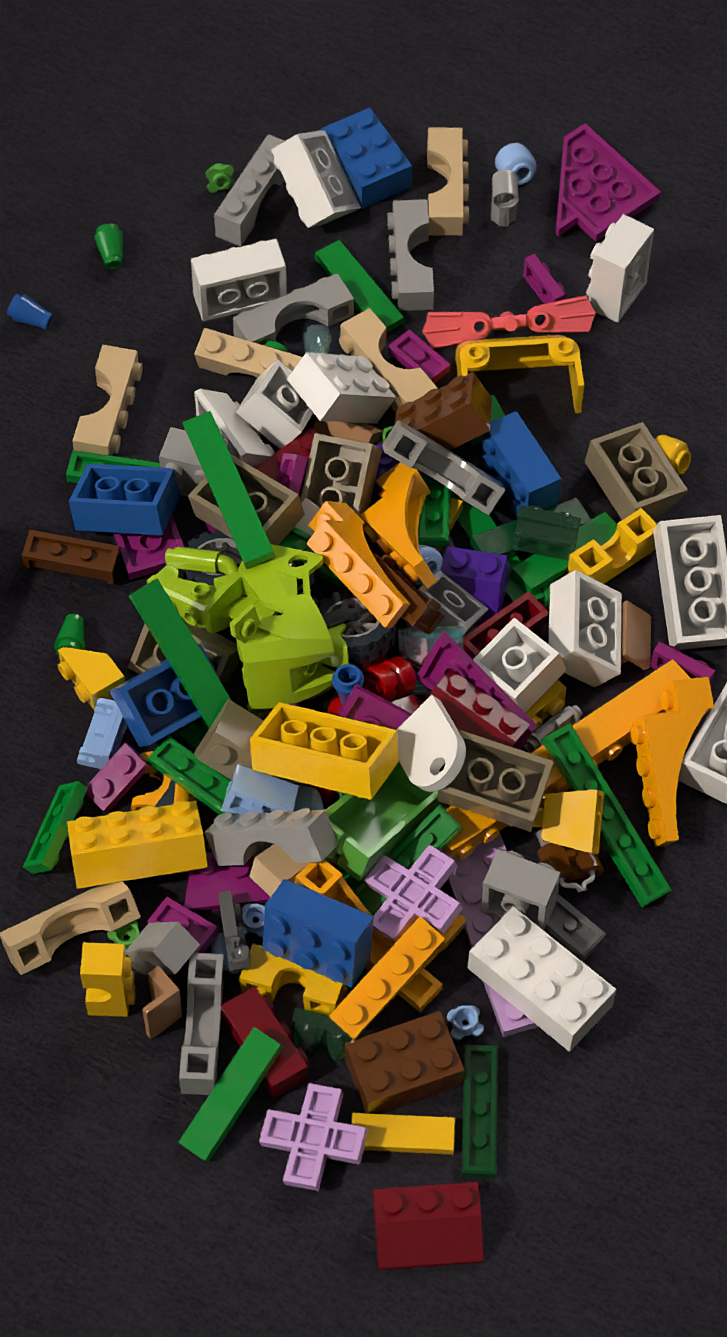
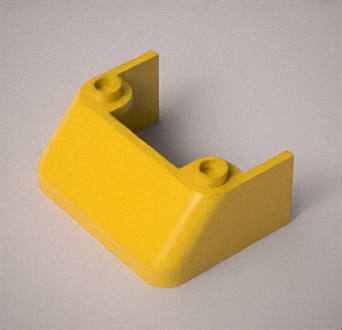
M563 335L469 340L458 345L455 357L457 376H466L470 371L568 365L575 413H581L584 380L579 347L572 339Z

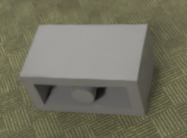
M179 922L149 923L127 948L125 953L132 958L134 969L143 975H148L157 966L166 975H175L200 944Z

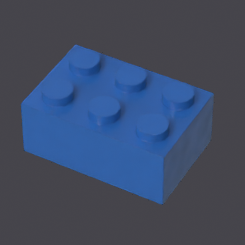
M371 108L320 129V131H326L361 209L411 188L412 165Z
M517 411L490 422V431L484 433L481 439L483 451L480 461L484 470L491 472L493 477L503 484L505 491L502 495L505 494L510 501V508L514 516L523 518L558 505L561 477Z
M87 464L69 500L75 530L147 534L153 536L164 534L180 499L174 469Z
M201 643L198 644L201 651L208 660L209 664L211 665L212 669L214 670L215 674L217 675ZM167 659L110 690L139 747L148 746L201 717Z
M283 879L265 904L263 950L273 956L286 959L304 969L314 971L334 982H339L352 988L370 962L374 916Z

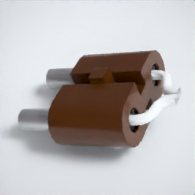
M542 829L537 831L536 835L541 845L537 855L541 863H546L552 866L555 871L560 872L559 888H576L578 892L587 890V884L602 875L604 868L598 854L543 841L541 838ZM579 879L580 883H582L581 886L573 883V880Z

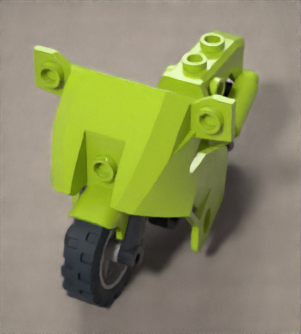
M214 530V533L210 534L208 532L200 534V538H193L188 542V547L168 548L165 553L166 566L147 580L148 584L158 578L178 613L189 625L195 626L197 624L199 627L206 628L207 632L211 634L230 626L231 635L236 638L240 660L243 662L242 673L249 701L247 705L248 711L262 720L267 718L278 702L302 704L333 688L332 676L335 671L322 666L323 664L338 668L349 664V662L362 664L364 660L373 661L377 659V655H384L389 651V645L393 646L395 636H397L396 624L393 628H385L349 589L345 590V593L339 594V592H335L330 595L329 599H322L318 607V600L314 597L316 595L315 576L312 573L323 564V556L321 554L271 544L275 558L246 569L234 540L219 530ZM295 560H307L306 564L300 567L290 566ZM179 569H181L182 578H179Z

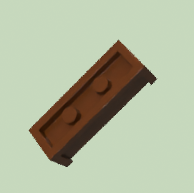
M29 530L22 553V560L26 569L36 567L107 580L108 584L114 585V571L116 564H120L121 554L120 546Z
M374 553V558L386 576L410 603L402 616L413 627L430 636L445 617L439 611L441 604L432 598L428 600L394 567L396 561L388 555H383L380 558Z

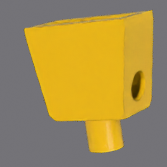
M583 790L546 794L544 808H539L533 827H542L541 838L543 841L592 854H599L604 792L599 790Z

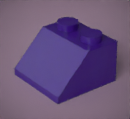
M447 546L440 571L488 608V611L478 623L481 625L502 610L511 574L507 555Z

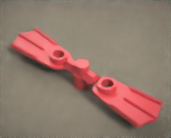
M587 295L534 306L528 311L527 316L526 314L514 315L507 311L502 313L500 317L492 318V321L483 312H428L422 332L432 349L459 344L464 341L482 339L491 332V329L492 331L504 329L514 331L516 328L527 327V325L535 332H590L596 312L591 306ZM538 315L545 316V321L542 324L535 323V318ZM478 321L484 322V328L480 331L474 329V325Z

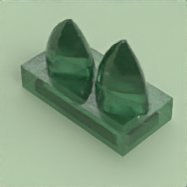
M295 1008L292 1021L295 1022L294 1044L296 1049L301 1047L305 1054L309 1055L319 1044L324 1030H327V1047L333 1060L338 1061L345 1057V1043L353 1041L349 1035L335 1024L329 1016Z

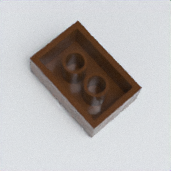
M471 372L466 376H457L448 385L440 389L435 388L428 391L424 397L414 402L409 401L401 405L396 410L395 424L400 420L446 449L452 450L490 431L492 398L475 373Z
M440 1011L345 1043V1061L366 1114H383L463 1086L465 1070Z

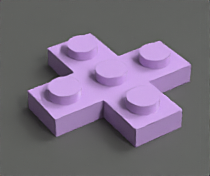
M430 845L427 846L410 870L383 855L364 879L367 886L387 898L374 915L373 929L396 943L417 918L421 916L435 930L444 934L463 909L458 901L440 890L456 869V862Z
M309 1084L301 1115L274 1110L267 1111L259 1142L264 1147L291 1151L283 1178L286 1185L319 1191L327 1158L360 1164L368 1131L366 1127L337 1122L344 1095L341 1089Z

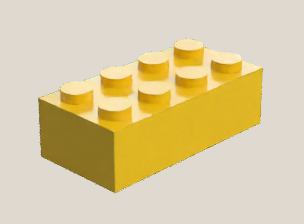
M278 702L250 738L252 769L254 771L372 800L399 762L397 730Z
M178 801L172 805L161 807L147 806L130 812L115 811L105 816L80 817L74 821L67 822L77 889L208 867L203 831L196 801Z

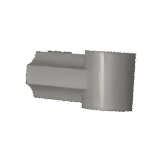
M500 170L493 174L491 221L496 222L498 226H509L511 222L516 220L518 176L511 170Z

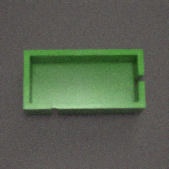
M398 762L372 800L345 794L326 810L339 843L327 857L331 860L337 857V865L360 882L371 872L383 855L388 857L441 805V802L438 801V791H424L413 784L400 762Z

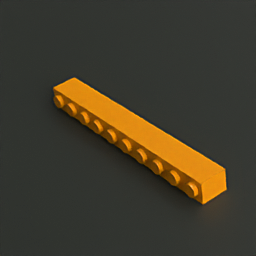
M673 659L573 725L574 730L597 768L604 760L611 761L615 759L629 743L635 745L631 739L633 721L647 714L666 713V710L661 705V688L673 680L691 679ZM544 745L531 753L552 760ZM553 763L552 772L539 808L544 806L546 794L566 792L569 789L555 763ZM451 806L446 810L464 830L442 853L454 861L457 859L463 861L473 853L476 846L482 842L485 844L490 843L499 835L500 830L509 824Z

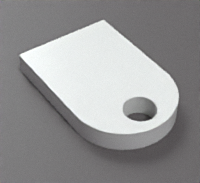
M431 695L397 729L399 762L409 780L422 790L428 792L438 791L449 785L460 772L466 756V746L462 736L442 702ZM445 764L442 772L438 774L440 768Z

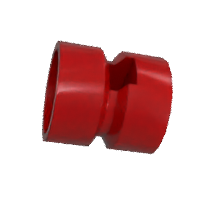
M393 657L361 670L364 675L362 687L389 702L407 697L415 690L416 675L414 669L402 657Z

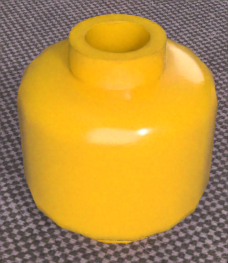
M667 435L657 436L654 440L678 476L685 473L691 462V453L687 444Z

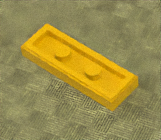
M352 1113V1125L366 1127L368 1131L364 1150L453 1154L455 1118Z

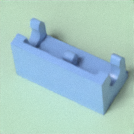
M105 698L97 700V706L94 709L90 727L77 758L78 764L102 769L119 750L127 727V723L116 702Z
M237 764L232 782H229L221 810L234 815L245 814L251 811H257L258 813H271L275 810L291 812L294 810L299 786Z

